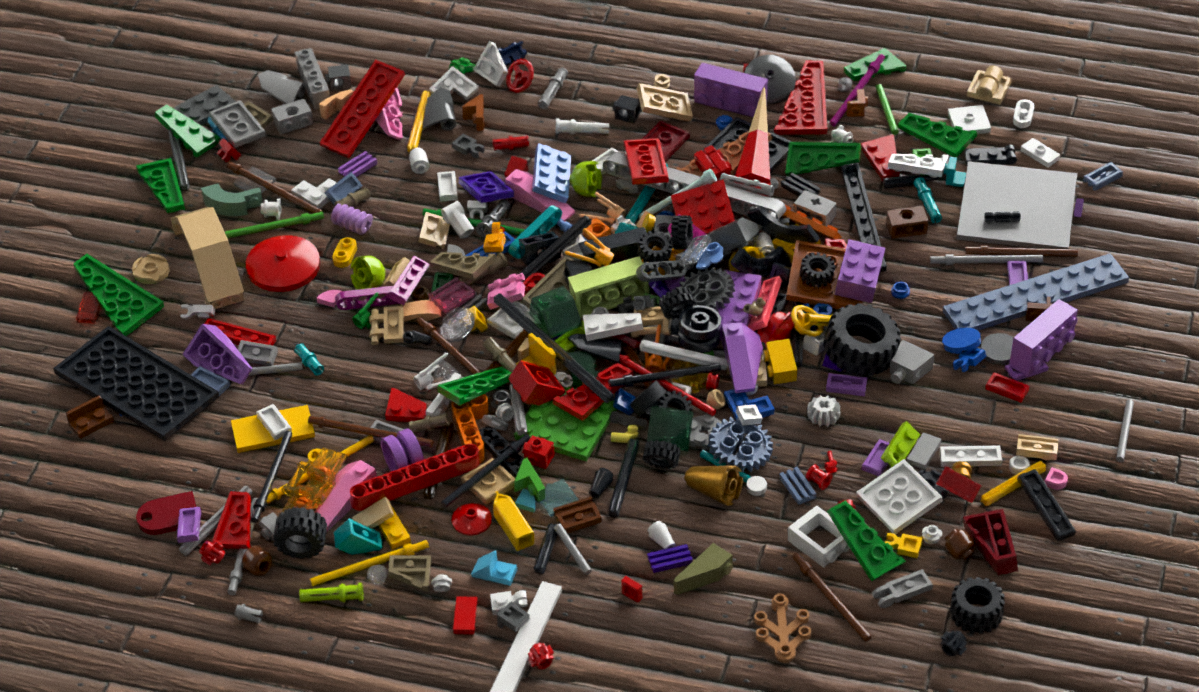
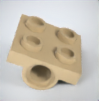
M989 66L986 71L977 70L967 90V97L1001 105L1011 84V78L1003 76V71L997 66Z

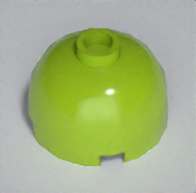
M596 161L579 163L575 166L569 177L570 184L575 192L583 197H596L595 192L597 188L601 189L602 172L601 169H597L596 165L599 164Z
M359 256L353 259L350 269L353 268L351 280L357 290L377 288L383 285L386 271L379 259L374 256Z

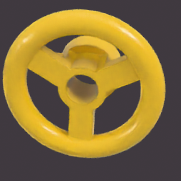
M805 305L795 306L791 311V318L795 329L800 334L812 337L821 335L824 331V326H818L817 331H811L810 328L813 325H805L802 321L805 314L803 311L810 314L818 313Z

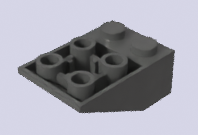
M740 218L711 231L705 238L708 244L718 242L723 247L724 251L722 254L725 256L735 248L740 249L747 246L749 242L754 240L753 238L759 235L758 232L763 227L745 218Z

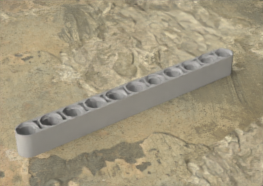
M612 153L603 162L604 171L610 175L631 181L626 154ZM666 167L669 182L643 185L674 194L701 177ZM725 184L733 212L747 216L750 210L763 206L776 219H779L786 212V206L780 200Z

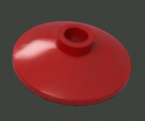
M477 503L462 505L452 515L454 529L464 535L481 534L492 523V515L489 509Z

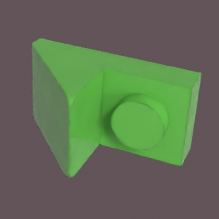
M525 458L514 482V492L527 487L530 495H534L539 502L545 499L546 488L528 458Z

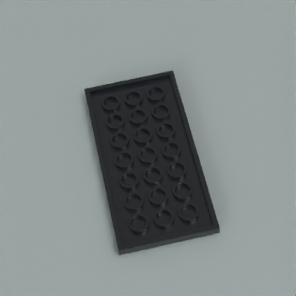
M109 326L53 368L54 373L94 398L101 396L103 404L164 441L219 397V392Z

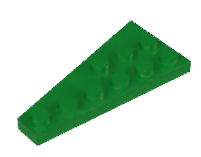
M85 254L73 263L74 269L118 332L125 336L129 335L164 308L162 300L88 254Z

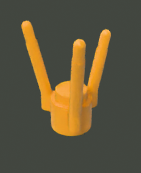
M586 228L583 231L601 247L598 249L585 242L587 247L596 252L594 258L597 260L565 251L566 255L596 264L599 267L601 265L608 266L614 257L610 249Z

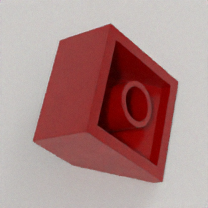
M521 360L508 378L513 385L512 387L520 394L521 400L528 405L535 404L540 406L566 392L550 368Z

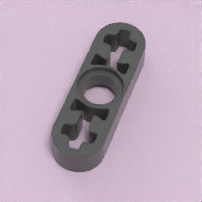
M680 260L643 263L637 268L636 275L642 282L677 280L686 274L687 268ZM658 267L664 269L665 275L659 273Z

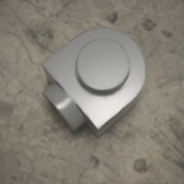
M274 512L263 517L259 522V526L262 528V536L266 540L270 539L271 541H273L277 515Z

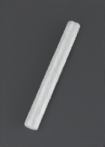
M642 340L639 346L643 352L699 365L720 363L721 370H726L728 366L727 360L724 358Z

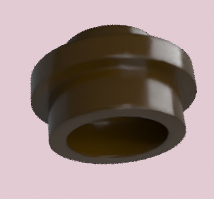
M424 286L417 287L412 293L413 301L428 300L431 293Z

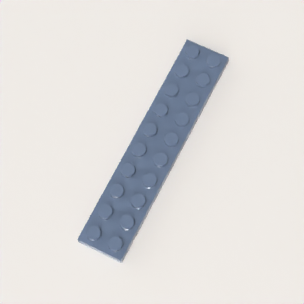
M1110 253L943 306V313L955 329L967 327L979 331L1026 316L1027 302L1046 304V298L1049 296L1051 297L1050 304L1055 303L1058 299L1066 303L1128 283L1129 276Z

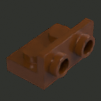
M101 396L90 399L66 412L68 425L79 439L114 422L112 414L103 405Z

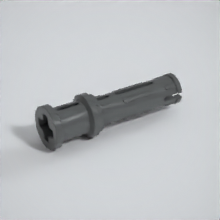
M501 200L490 215L484 216L482 222L476 226L478 235L486 238V234H492V223L498 222L510 207V203L507 200Z

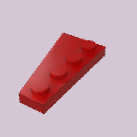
M616 363L598 373L596 379L614 394L623 385L609 387L608 380L622 378L623 375L629 374L633 376V371ZM583 382L582 386L567 390L564 396H557L552 399L553 405L582 421L604 403Z

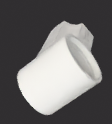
M456 201L441 209L444 220L452 225L460 238H466L474 232V228L465 216L460 202Z

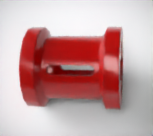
M814 464L808 469L805 478L808 481L815 482L819 485L820 489L824 490L829 486L832 474L823 472L819 469L818 465Z

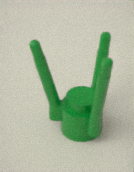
M378 292L352 317L353 323L359 329L364 327L369 329L371 327L369 323L371 314L367 310L378 297Z

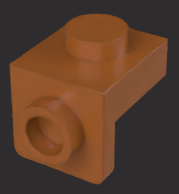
M857 89L856 101H847L848 117H864L865 107H868V96H864V89Z

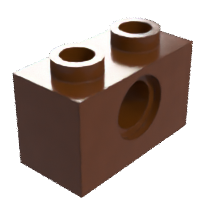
M923 206L889 210L886 215V226L891 239L927 234L928 218Z

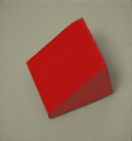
M512 156L504 174L505 177H508L516 169L527 172L528 161Z

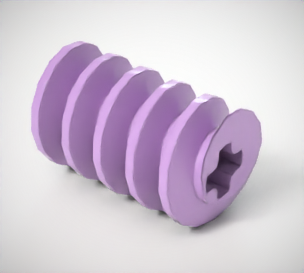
M337 204L332 211L331 221L335 225L363 235L369 230L373 216L372 214H366L364 211L361 212L359 209H354V207H348L347 204L342 206Z

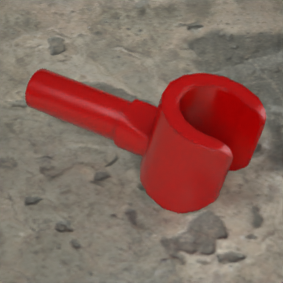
M827 451L829 462L824 463L826 472L831 474L837 472V461L833 459L832 451Z

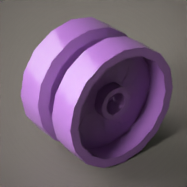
M409 428L397 432V437L389 435L381 439L382 452L390 471L424 460L420 445Z

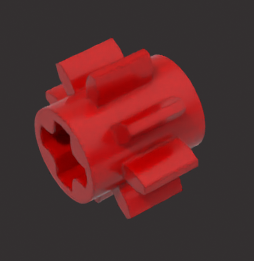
M216 539L212 543L208 540L204 542L199 551L202 555V561L209 566L212 562L218 564L225 555V551L222 550L224 547L222 543Z
M537 643L530 648L528 661L532 668L536 666L538 669H546L553 663L554 651L550 645L545 646L544 643Z

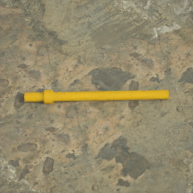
M427 540L413 545L409 543L403 545L401 549L310 578L312 586L387 562L390 560V555H415V552L429 548Z

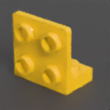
M533 333L528 334L529 356L521 361L548 367L555 375L557 368L554 350L548 348L541 338L536 337Z

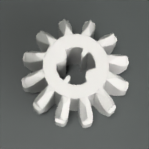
M820 395L818 398L813 397L812 401L809 402L807 416L812 421V424L818 423L819 427L822 425L828 427L829 424L835 425L836 421L839 420L840 405L835 398L830 399L829 395L826 397Z

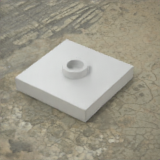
M983 105L948 109V116L952 127L960 126L963 127V130L969 132L971 130L977 131V134L991 132V126Z

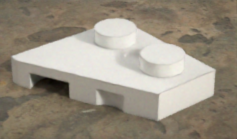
M489 41L473 70L494 85L500 87L508 71L495 43Z

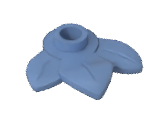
M718 242L708 244L705 249L694 253L689 257V260L698 261L696 265L698 270L705 269L712 263L717 264L723 259L722 253L724 250Z

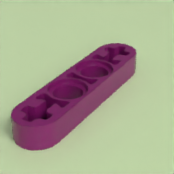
M393 286L343 291L335 296L336 305L340 310L363 308L376 292L379 295L385 294V296L381 299L376 298L370 307L400 304L387 297ZM363 296H366V297H367V298H366L365 300H363V301H359V300H358L360 297H363Z

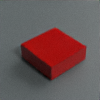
M625 576L621 580L622 594L639 603L643 599L642 585Z

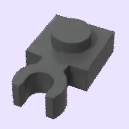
M465 134L460 135L452 142V148L464 155L471 153L474 158H478V151L481 153L485 152L483 145L477 144V140Z

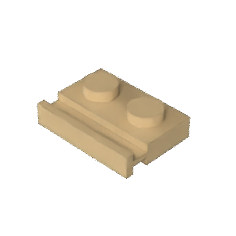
M426 212L418 242L434 247L436 245L441 246V249H444L450 223L448 224L441 216Z
M1018 434L1017 456L1041 458L1046 461L1057 459L1058 439Z

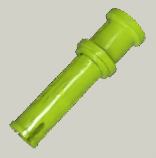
M359 582L358 585L341 584L339 587L300 589V602L324 600L346 602V600L354 599L363 601V584Z

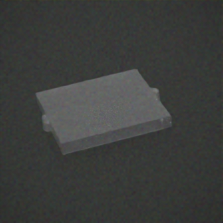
M254 166L247 170L272 184L276 182L275 177ZM242 175L233 182L234 186L244 191L258 187L261 193L268 190Z

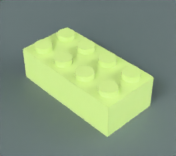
M640 256L568 277L570 297L574 301V311L578 319L582 318L583 315L591 314L596 307H604L609 310L623 303V298L631 296V300H634L635 296L644 295V293L649 294L648 282L640 281L636 275L637 268L643 264Z

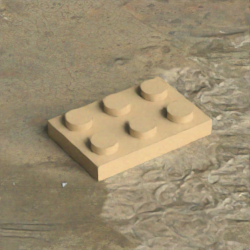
M639 83L637 92L642 112L691 121L693 114L687 93Z

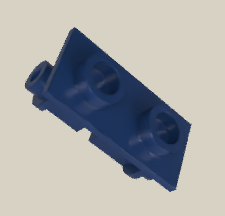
M523 41L519 43L514 42L504 49H498L505 66L511 64L510 57L513 61L525 58L527 51L522 49Z

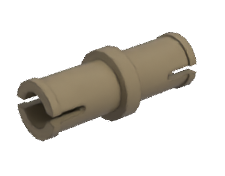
M364 187L355 193L347 194V197L336 201L334 205L341 204L342 206L347 204L348 207H355L359 202L370 198L371 194Z
M447 413L434 417L426 416L425 419L410 421L409 428L413 434L425 430L434 431V428L449 426L450 418Z

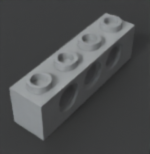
M312 48L296 51L295 58L298 72L306 85V91L314 110L319 109V103L330 97L328 86Z

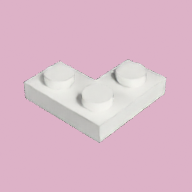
M452 66L429 89L432 94L441 87L450 90V94L455 91L465 100H468L479 90V86Z
M329 178L316 188L303 180L291 192L296 197L320 209L330 201L324 192L337 182Z

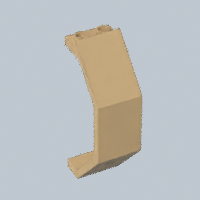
M203 208L172 217L171 221L175 236L184 234L193 255L203 287L206 305H212L217 309L244 301V290L230 244L214 208Z

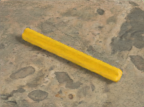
M430 91L422 92L407 145L409 153L412 149L418 148L423 130L427 98L431 95Z

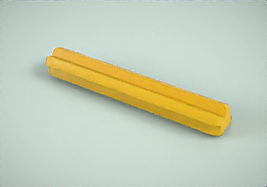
M1038 461L983 494L981 502L985 506H989L1021 486L1017 480L1018 475L1034 469L1040 475L1046 471V465L1042 461Z

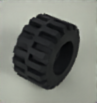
M304 507L286 509L276 519L273 536L274 546L277 547L279 552H283L284 555L291 556V558L304 559L319 555V552L323 551L327 531L325 518L321 517L320 513L314 512L312 509H305Z
M976 577V579L967 578V581H960L959 585H956L954 591H952L950 607L952 621H955L957 627L961 626V630L965 632L968 630L972 634L975 632L984 634V631L989 633L992 631V628L996 629L999 623L1002 622L1005 596L1002 593V589L997 587L995 582L991 583L986 578L984 580L980 579V577ZM972 604H979L984 607H975Z

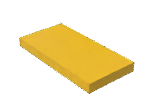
M308 405L279 410L292 428L290 442L315 437L313 424H308L310 416ZM257 415L231 420L238 453L279 445L283 437L277 440L273 439Z

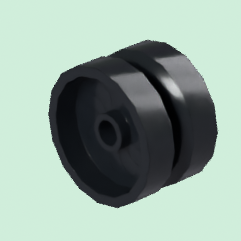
M701 305L684 309L679 317L678 341L680 345L686 350L706 353L716 349L720 344V314L713 308Z

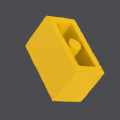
M790 340L766 342V350H763V357L765 362L768 361L767 372L768 376L772 377L773 384L796 381L797 367Z

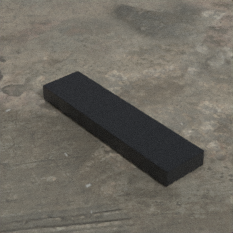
M1034 469L1018 475V482L1056 541L1074 536L1076 534L1075 528L1037 470Z

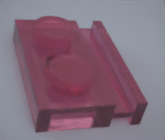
M456 277L430 293L428 297L429 301H433L435 306L445 314H448L475 297V291Z

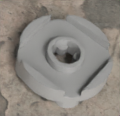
M707 413L688 420L685 424V439L687 443L692 447L696 445L702 447L703 450H709L711 447H708L712 428L716 427L717 422L720 424L722 422L715 418V416H710Z

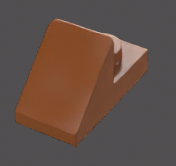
M480 94L462 106L464 120H473V124L477 126V131H484L483 94Z

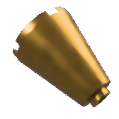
M733 465L691 467L686 471L684 477L687 486L727 506L734 504L731 503L733 499H738L743 484V477L739 476V471L742 472L741 469Z

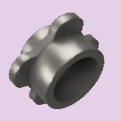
M499 390L493 394L492 407L497 408L504 403L510 405L511 397L508 392Z

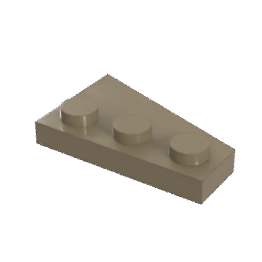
M441 252L430 261V265L433 269L475 280L497 259L495 254H489L488 257L480 256V253H473L472 256H463L462 253Z

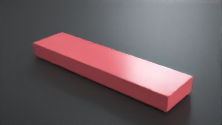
M780 276L763 281L758 298L764 299L766 305L763 307L760 315H751L747 326L751 330L756 331L767 327L782 283Z

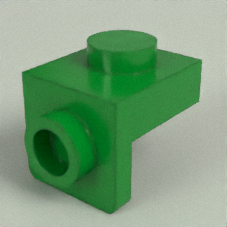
M460 58L459 60H452L449 69L453 66L464 75L467 72H474L475 64L470 63L469 59Z

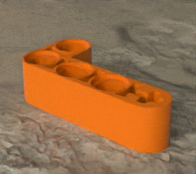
M485 394L460 406L453 401L451 402L452 417L462 446L474 444L478 447L480 464L485 459L484 444L475 420L482 419L484 415L489 413L488 398Z

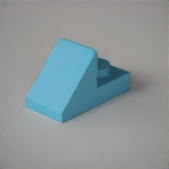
M493 551L477 560L471 577L511 586L517 572V565L497 561V552Z

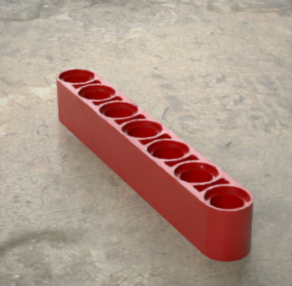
M466 444L358 483L350 488L351 506L356 511H363L385 497L390 501L472 471L479 467L480 464L479 449L474 444Z

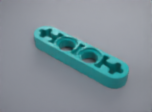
M554 205L549 206L510 244L508 249L509 255L519 259L518 239L547 233L560 220L562 210Z

